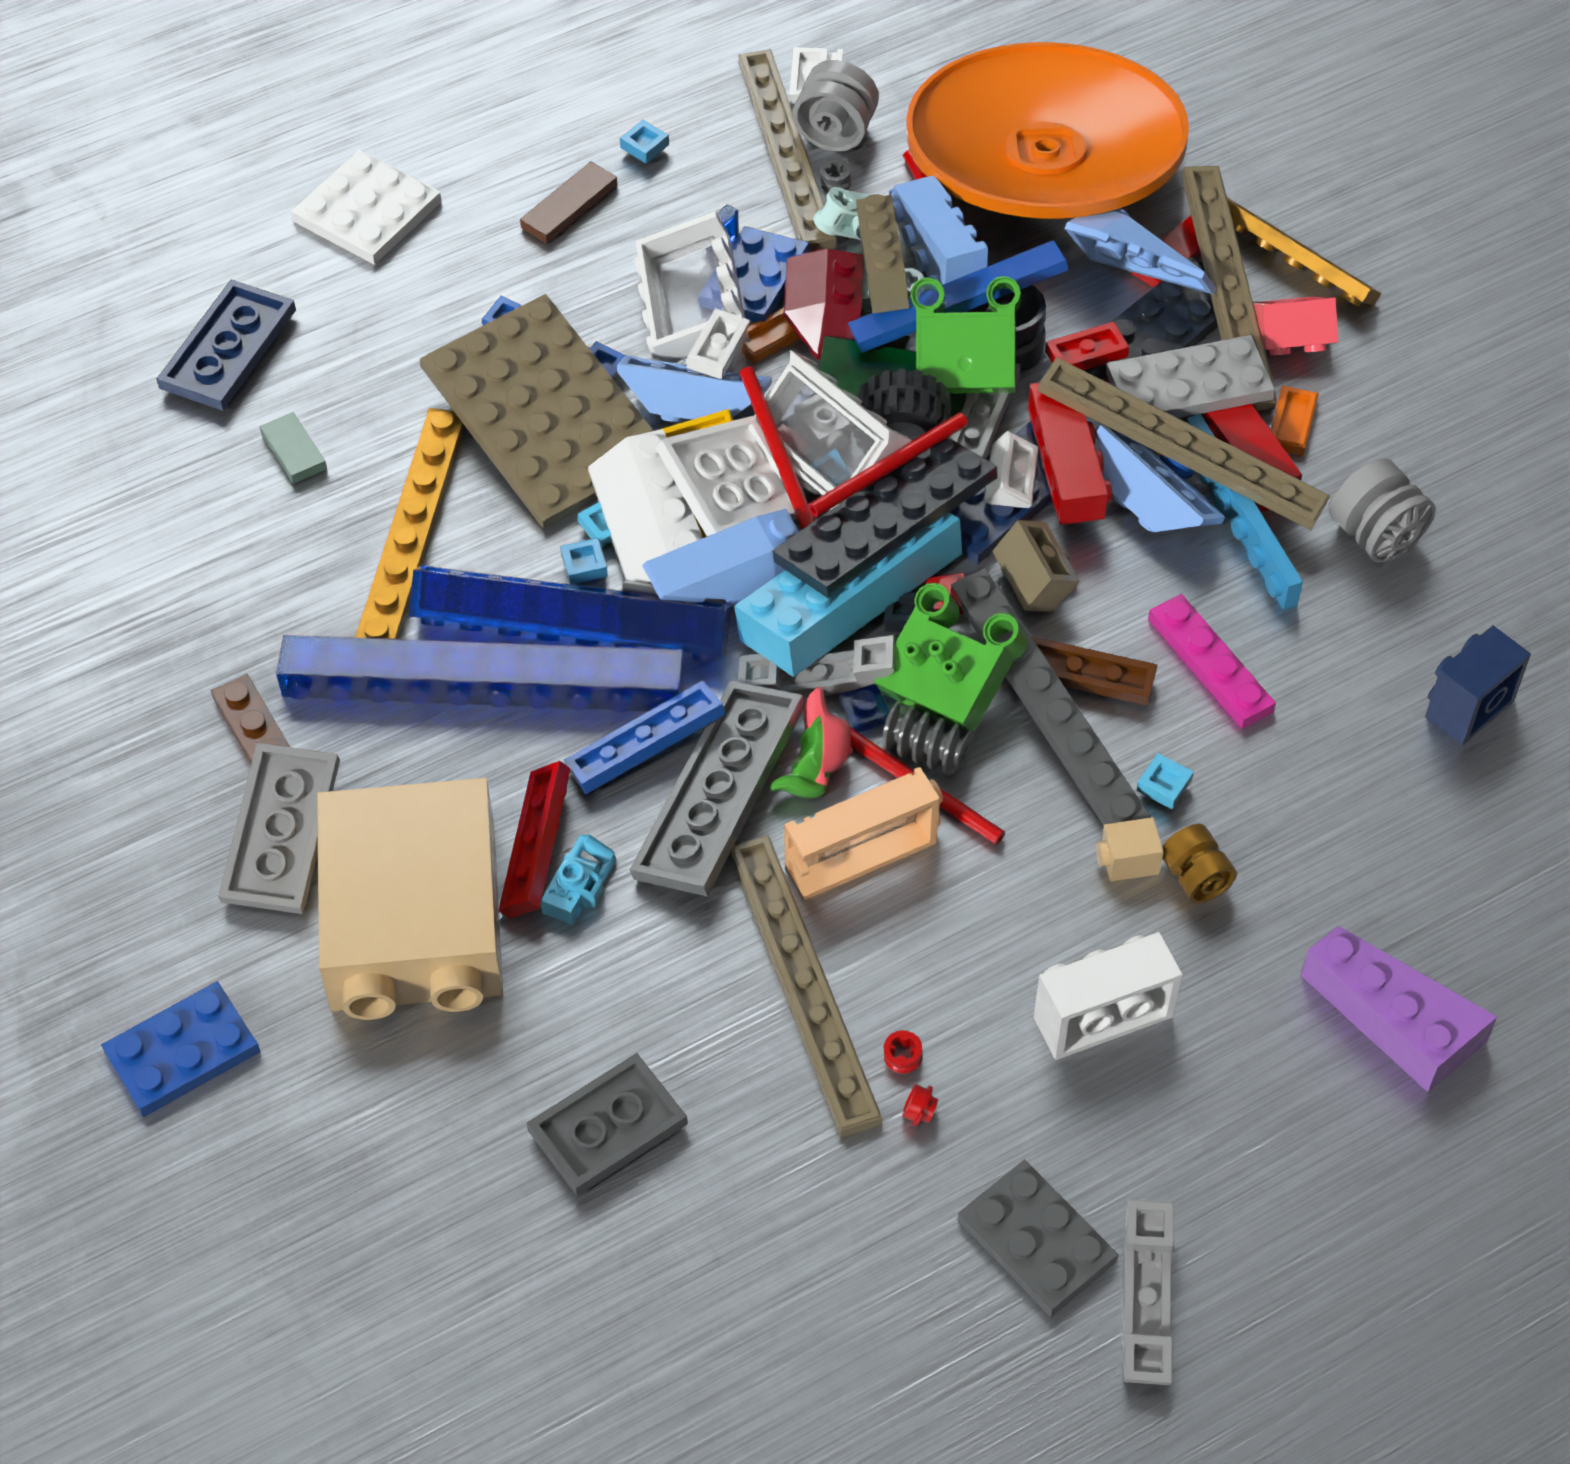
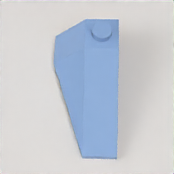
M1120 208L1101 214L1075 217L1068 221L1064 228L1091 261L1213 295L1217 289L1203 270L1134 221L1126 211Z

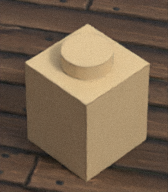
M1153 817L1104 824L1102 841L1096 843V854L1100 867L1106 866L1110 882L1159 875L1163 849Z

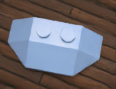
M628 355L617 364V372L646 409L652 414L661 415V419L665 421L679 422L683 418L693 420L726 409L730 410L733 418L751 404L740 374L737 372L726 371L721 380L686 368L687 365ZM757 376L762 391L765 394L771 385L772 377Z
M1105 425L1099 426L1097 438L1099 450L1102 452L1104 461L1103 479H1109L1112 494H1114L1113 499L1122 507L1130 509L1139 518L1138 522L1142 527L1156 533L1222 524L1225 519L1224 515L1186 479H1181L1170 469L1156 452Z

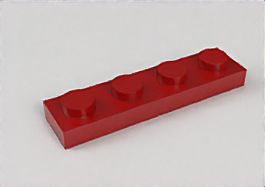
M560 760L530 772L498 909L508 918L540 908L571 768Z

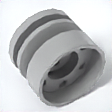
M1385 458L1371 461L1352 474L1336 492L1329 510L1332 519L1348 535L1356 536L1357 544L1362 549H1365L1368 556L1374 562L1379 563L1396 558L1418 542L1428 530L1436 512L1434 503L1427 496H1424L1417 486L1409 485L1408 477L1390 459Z

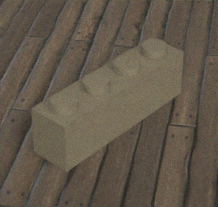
M873 194L863 199H856L872 314L909 309L905 267L892 195Z

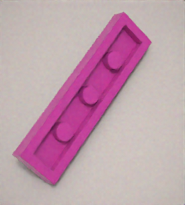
M1182 593L1149 610L1148 620L1241 729L1274 712L1276 702Z

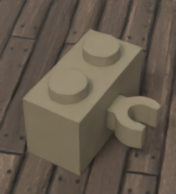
M1017 520L992 551L1001 566L1002 573L1007 577L1017 595L1018 602L1025 611L1054 612L1080 582L1077 578L1078 570L1072 569L1068 562L1070 559L1069 554L1062 551L1046 522Z

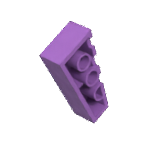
M1340 926L1334 928L1307 951L1301 977L1427 1092L1486 1044L1497 1016Z

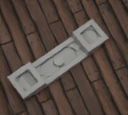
M894 635L855 640L854 650L825 654L795 677L779 668L777 664L767 660L760 653L743 655L739 658L738 682L801 694L803 698H808L818 687L823 688L824 696L849 692L873 684L876 678L887 677L894 673L896 639Z
M1139 1200L1127 1201L1122 1324L1124 1382L1170 1386L1172 1384V1337H1170L1174 1203Z

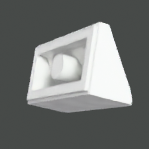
M1009 431L994 442L991 448L990 462L997 466L998 478L986 486V503L1020 508H1030L1032 506L1038 446Z

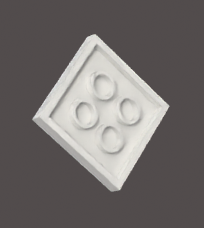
M358 150L291 211L293 222L375 265L430 214L442 200L440 191Z
M754 416L661 439L657 445V452L706 536L756 516L782 509L788 510L792 520L797 519L762 429Z

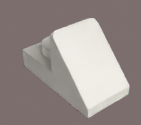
M715 308L687 357L686 368L721 380L726 371L734 372L750 320Z

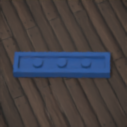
M701 681L564 759L565 765L571 768L570 774L584 793L588 794L724 716L726 713L723 703L707 684Z

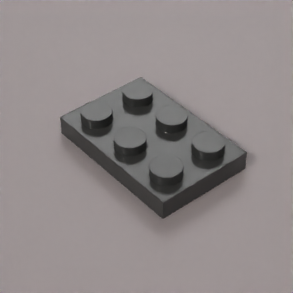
M635 1053L528 1121L527 1129L576 1196H578L688 1125V1119L684 1111L639 1054Z
M1025 1159L958 1212L957 1220L1050 1317L1113 1266L1118 1259L1119 1254Z

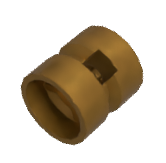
M1200 823L1182 828L1167 839L1162 846L1163 861L1171 873L1179 877L1178 882L1190 901L1196 904L1205 903L1221 895L1233 884L1237 877V871L1224 852L1218 850L1219 846L1207 827Z

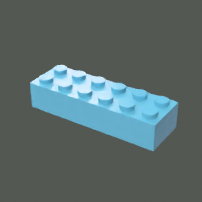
M951 513L946 514L829 598L784 570L734 606L739 640L766 657L767 660L777 664L779 668L792 677H795L885 611V608L891 603H896L903 594L911 592L962 554L960 519Z

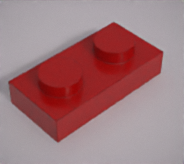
M1110 322L1046 341L1045 352L1051 363L1058 357L1084 371L1127 358L1129 345L1115 322Z

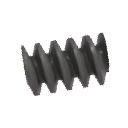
M896 702L885 722L882 738L883 749L887 752H892L897 748V753L902 758H906L912 753V760L917 764H921L927 759L929 769L936 770L942 765L944 775L950 776L955 773L968 756L974 740V730L971 729L964 738H960L959 724L956 723L949 732H945L944 718L941 717L934 726H930L929 712H925L918 721L915 720L916 709L914 706H910L905 714L902 715L900 714L901 702Z

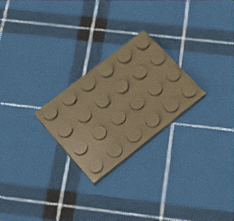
M547 294L420 358L422 370L543 529L598 499L588 472V466L626 437L653 431Z

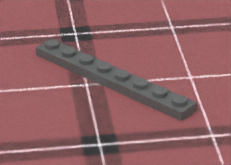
M984 568L951 584L950 593L984 645L986 644L983 636L984 625L991 616L998 613H1006L1013 616L1026 634L1028 640L1027 649L1021 657L1014 660L1005 677L1103 826L1104 824L1151 818L987 570ZM1013 632L1003 633L999 637L998 642L1008 641L1012 637Z

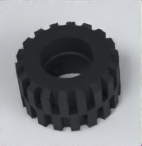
M898 369L896 372L884 371L881 376L874 375L870 377L869 383H863L860 386V392H857L856 397L862 400L861 405L865 409L883 417L887 421L885 424L887 427L907 436L912 441L951 418L950 393L946 391V386L942 382H936V377L930 374L923 375L922 371L914 370L910 372L906 371V369ZM855 425L857 444L860 449H865L864 453L867 454L875 440Z

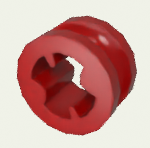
M899 1030L891 1033L886 1038L883 1045L884 1061L891 1070L898 1073H910L920 1066L923 1059L922 1043L917 1035L907 1030ZM899 1045L903 1049L911 1047V1058L906 1059L903 1055L895 1058V1047Z

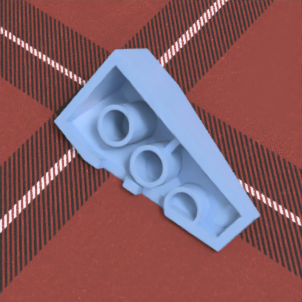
M782 509L736 524L648 560L642 566L660 600L703 602L706 598L724 599L727 604H738L785 570L774 563L772 550L799 531L788 510Z

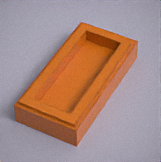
M784 308L769 315L765 322L758 321L749 326L748 336L750 342L744 341L741 352L755 364L799 339V336L784 318Z
M1282 385L1270 430L1286 453L1299 456L1304 455L1319 393Z

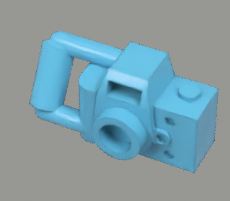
M590 834L580 835L570 853L567 852L558 871L542 897L541 906L543 914L573 925L583 907L596 908L604 893L603 884L616 862L615 851ZM584 850L603 863L601 868L598 863L580 857L582 851Z

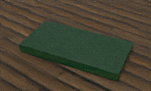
M824 336L819 370L835 378L838 381L836 385L839 388L857 396V392H860V386L863 383H869V378L874 375L881 376L882 372L888 370L896 372L898 369H906V371L910 372L916 370L915 351L879 346L861 353L856 341ZM950 394L951 417L962 412L966 394Z

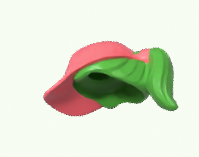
M822 687L816 688L806 700L803 715L806 730L800 738L801 751L792 764V774L779 777L770 785L771 791L783 790L793 795L810 799L821 797L827 790L830 774L840 769L853 751L850 725L845 720L829 713Z

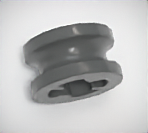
M829 159L820 166L821 188L827 192L833 187L848 190L851 185L850 164L842 159Z

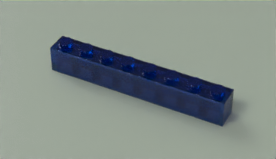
M422 565L413 569L409 617L421 618V624L427 626H444V622L447 621L459 623V629L466 631H483V626L498 628V634L505 636H521V632L524 631L537 633L536 639L543 641H560V636L575 638V644L582 646H598L599 641L614 643V649L621 651H637L638 646L653 648V654L659 656L673 657L679 651L692 653V659L713 662L716 660V656L722 657L727 651L732 604L709 601L660 600L659 596L654 594Z

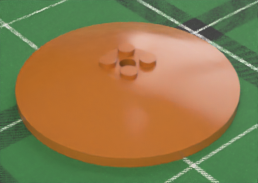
M1029 42L997 46L954 60L937 70L918 88L912 97L906 116V140L913 160L927 177L935 176L946 192L987 210L1020 217L1042 219L1075 218L1101 214L1128 206L1149 196L1169 181L1180 167L1187 150L1189 133L1188 115L1182 101L1170 85L1157 74L1135 61L1118 54L1083 45L1055 42Z

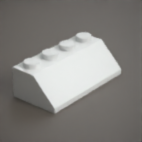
M664 429L626 437L588 466V472L598 501H600L602 513L610 530L611 539L626 581L652 584L642 566L646 561L702 539L694 513L656 450L660 440L666 438Z

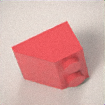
M1311 296L1253 302L1264 349H1268L1269 356L1291 354L1290 347L1304 346V352L1327 350V343L1338 342L1336 298Z

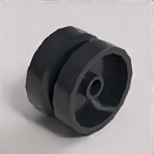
M1034 285L1020 290L1021 304L1016 312V364H1020V369L1033 364L1042 355L1045 347L1046 330L1044 324L1046 321V303L1044 295ZM1008 294L996 299L995 302L1001 305L1009 304L1014 299L1015 294ZM986 303L971 310H968L966 312L992 311L989 308L988 303Z

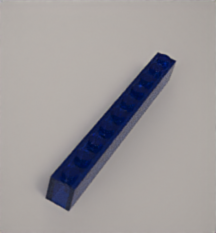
M283 635L276 676L282 697H291L298 700L320 698L335 701L370 700L377 703L397 701L414 704L449 703L456 706L474 704L491 705L494 707L525 706L535 709L551 707L571 708L578 711L602 709L625 712L627 710L650 711L682 693L684 670L682 650Z

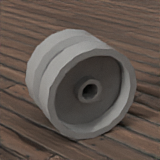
M840 60L823 61L814 66L807 76L802 91L792 108V120L798 132L808 142L821 149L835 152L847 151L859 145L864 137L869 121L879 104V91L874 80L864 70L852 63Z

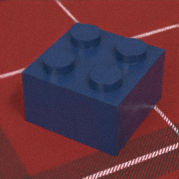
M1494 625L1481 635L1477 633L1472 635L1458 655L1454 658L1451 655L1447 656L1435 671L1437 680L1427 696L1430 702L1425 717L1463 746L1515 701L1531 653Z

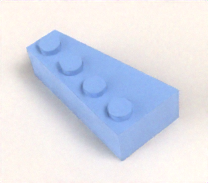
M932 175L894 185L893 205L896 222H899L902 227V235L908 248L912 247L915 252V261L920 272L925 271L928 278H934L943 285L987 267V245L984 241L975 242L974 238H977V232L972 225H964L963 213L958 207L952 208L951 197L935 176Z

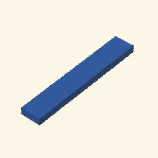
M1053 240L943 284L946 306L942 313H962L988 303L987 287L997 277L1006 276L1014 279L1021 290L1068 270L1066 259ZM1006 288L1000 289L995 293L993 299L996 300L1013 292ZM928 290L920 294L918 301L924 306H931L937 302L939 294L934 290ZM908 298L909 309L871 313L848 323L861 353L916 332V310L911 298Z

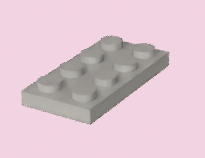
M1251 335L1109 362L1106 368V374L1111 385L1176 418L1273 400L1275 388Z
M264 743L256 744L218 895L222 903L304 914L318 855L317 792L333 791L340 764L338 754Z

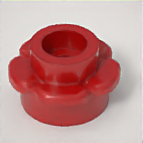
M915 1084L911 1089L901 1116L913 1121V1126L919 1125L921 1120L927 1123L931 1120L938 1103V1098L932 1096L933 1087L929 1085L927 1088Z

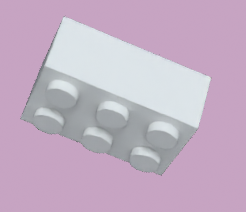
M1159 932L1146 937L1138 935L1116 948L1107 951L1103 949L1095 950L1086 955L1082 960L1068 965L1056 964L1048 968L1043 974H1040L1033 1018L1054 1059L1058 1060L1173 1018L1183 974Z

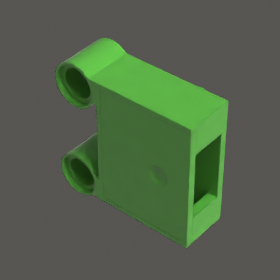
M1001 276L990 282L986 294L988 305L992 312L942 313L946 306V296L944 288L939 281L928 277L917 281L911 290V299L916 310V370L922 371V374L925 376L930 374L936 377V382H942L946 386V391L950 394L1016 393V312L1021 304V293L1019 285L1014 279ZM1003 288L1009 289L1015 294L1012 302L1006 305L998 304L993 299L995 293ZM925 290H934L939 294V298L935 304L924 306L918 301L920 294Z
M926 584L916 593L914 599L915 608L895 643L894 673L887 677L876 678L874 683L889 698L900 701L909 707L914 706L916 710L922 713L929 712L930 716L937 720L942 717L945 719V723L950 726H954L957 723L963 732L968 733L971 729L975 732L1012 663L1026 651L1028 645L1027 636L1016 619L1006 613L995 614L986 621L983 628V636L986 640L985 645L950 630L949 628L957 622L959 617L957 603L941 584ZM944 601L940 610L930 612L931 607L935 603ZM1013 632L1012 637L1008 641L998 642L999 637L1003 633Z

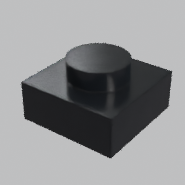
M905 593L899 597L896 603L893 602L885 608V632H902L915 608L914 599L916 593Z

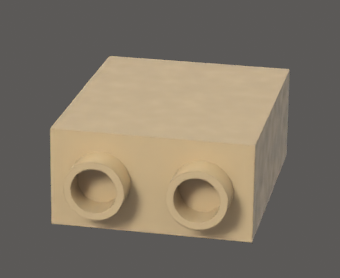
M487 777L317 792L319 970L331 1011L344 1010L348 1016L356 1019L375 1020L393 1013L396 1005L431 1002L433 1006L440 1010L461 1012L480 1005L483 997L502 996L503 978L495 829Z

